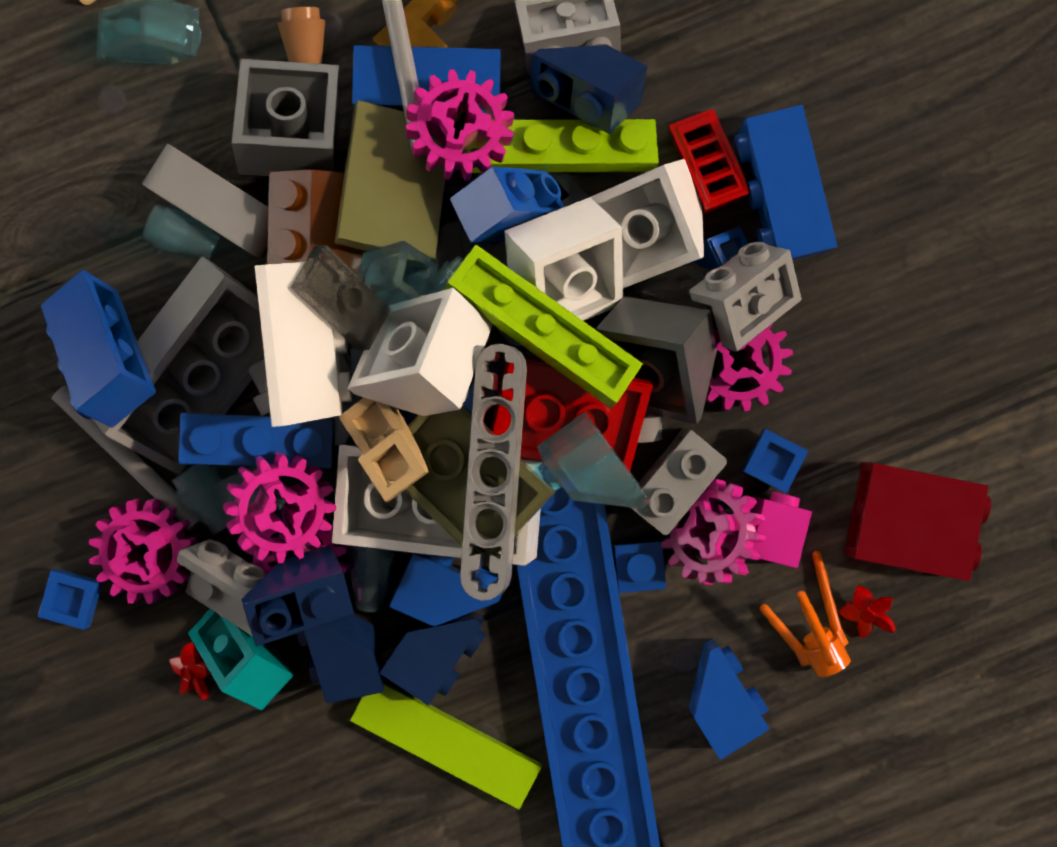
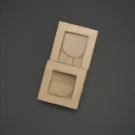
M363 397L339 416V419L363 454L358 458V461L385 502L392 500L429 472L422 453L398 408Z

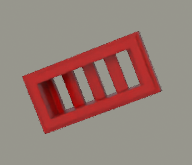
M714 109L668 126L680 160L685 159L702 204V215L744 200L751 194ZM704 126L708 127L709 135L687 143L684 134ZM714 143L716 152L694 159L692 151ZM721 161L723 169L702 176L699 168ZM725 178L728 179L730 186L712 193L709 192L707 185Z

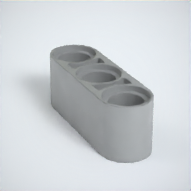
M167 143L142 182V185L253 256L261 259L268 243V207Z

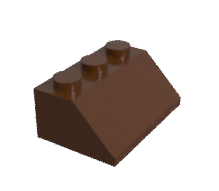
M312 169L269 172L267 265L330 261L331 271L339 270L342 282L343 299L342 301H334L336 322L345 321V324L376 323L381 312L383 254L334 243L344 173Z

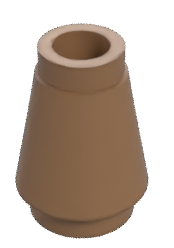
M293 7L281 10L282 22L277 23L288 62L322 64L325 20L320 19L319 8Z

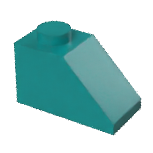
M211 609L188 632L220 690L261 711L294 676L290 667L272 642L256 647L251 635Z

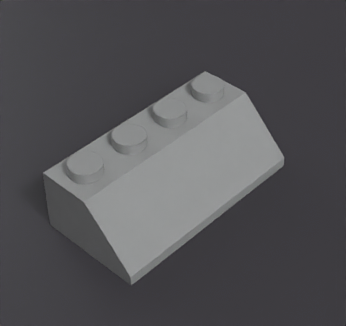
M203 256L137 341L156 393L113 428L92 419L105 436L178 475L187 465L178 463L180 413L225 415L251 382L252 377L249 373V367L264 360L258 296Z

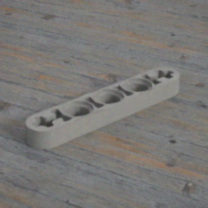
M494 344L485 348L478 356L475 368L460 578L465 592L472 598L480 601L491 600L503 593L509 586L512 575L527 366L526 360L520 351L515 347L504 344ZM500 353H505L506 362L514 364L513 374L508 373L504 375L502 387L504 391L513 390V400L501 396L486 398L487 388L492 390L498 389V375L489 371L490 362L499 361ZM494 405L504 406L511 415L510 427L501 435L492 434L487 430L484 423L485 413ZM489 457L501 459L507 467L506 480L498 487L487 485L481 477V465ZM485 509L495 510L503 519V530L496 538L484 537L477 529L476 521L478 515ZM475 545L482 548L498 546L502 548L501 554L493 553L490 555L489 569L492 573H498V580L489 584L487 589L483 588L481 579L474 578V571L482 568L485 563V552L475 553Z

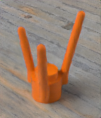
M814 551L812 559L830 628L822 627L804 591L797 593V599L812 630L803 638L805 646L798 641L768 605H760L759 610L795 652L801 666L811 665L816 676L822 678L842 671L850 664L851 659L845 649L849 642L841 628L822 555L819 551Z

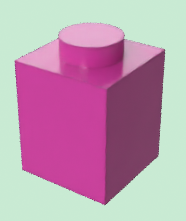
M774 491L771 493L770 500L756 497L757 503L752 513L764 515L765 521L756 525L755 528L756 532L766 536V541L755 542L753 549L761 555L760 559L798 568L812 511L799 508L800 498Z

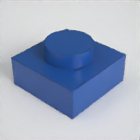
M762 429L741 471L787 494L808 450L767 429Z
M661 540L613 544L619 594L667 589Z
M58 568L51 570L38 617L82 630L91 627L103 582L98 583L96 579Z

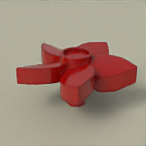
M859 585L854 592L853 601L847 602L838 611L847 620L858 621L857 628L861 639L870 635L874 625L890 633H894L896 630L892 619L885 614L890 610L893 598L880 597L875 599L868 589Z
M191 642L183 647L180 656L170 659L169 662L173 671L182 678L180 694L187 693L194 688L198 696L205 700L209 698V692L203 678L210 676L211 672L205 662H201L202 657Z

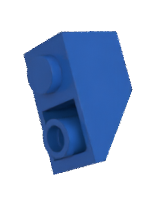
M492 166L450 198L470 242L505 240V230L564 208L560 199V187L546 170Z
M413 553L389 607L431 626H437L499 602L502 593L491 600L480 601L474 599L465 592L461 585V568L452 564L454 557ZM483 568L474 571V578L481 579L485 589L488 588L489 584L498 579V576Z
M711 638L703 644L689 710L721 760L770 730L762 717L769 709L754 686L745 690L736 675L744 669L729 645L720 649Z

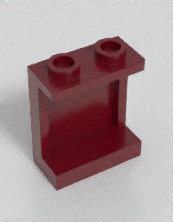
M861 461L843 554L854 559L970 581L972 571L977 570L982 556V547L978 543L981 524L986 523L991 511V498L987 496L989 485Z

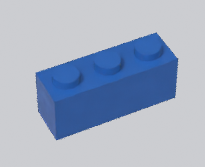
M354 45L352 105L354 107L357 101L360 100L404 112L391 46ZM411 47L419 88L429 92V78L432 75H435L444 83L447 82L449 70L454 69L457 73L458 80H466L471 70L475 71L476 84L481 86L485 81L491 79L494 81L491 94L493 96L501 94L500 49ZM478 104L481 111L487 114V112ZM462 112L460 115L462 124H464L465 112Z
M803 104L746 118L738 128L739 134L734 136V146L739 163H746L750 181L746 183L751 193L747 200L751 210H758L762 228L757 229V241L764 242L770 246L789 249L792 261L826 254L837 248Z
M82 269L41 304L47 323L46 332L53 341L59 359L57 365L65 377L71 395L69 397L70 404L80 416L86 419L92 418L113 428L156 393L118 290Z
M180 413L178 463L256 466L257 456L261 455L268 464H274L276 452H282L286 455L288 464H291L296 455H299L307 460L306 468L314 465L318 468H331L333 419H318L272 427L271 416Z

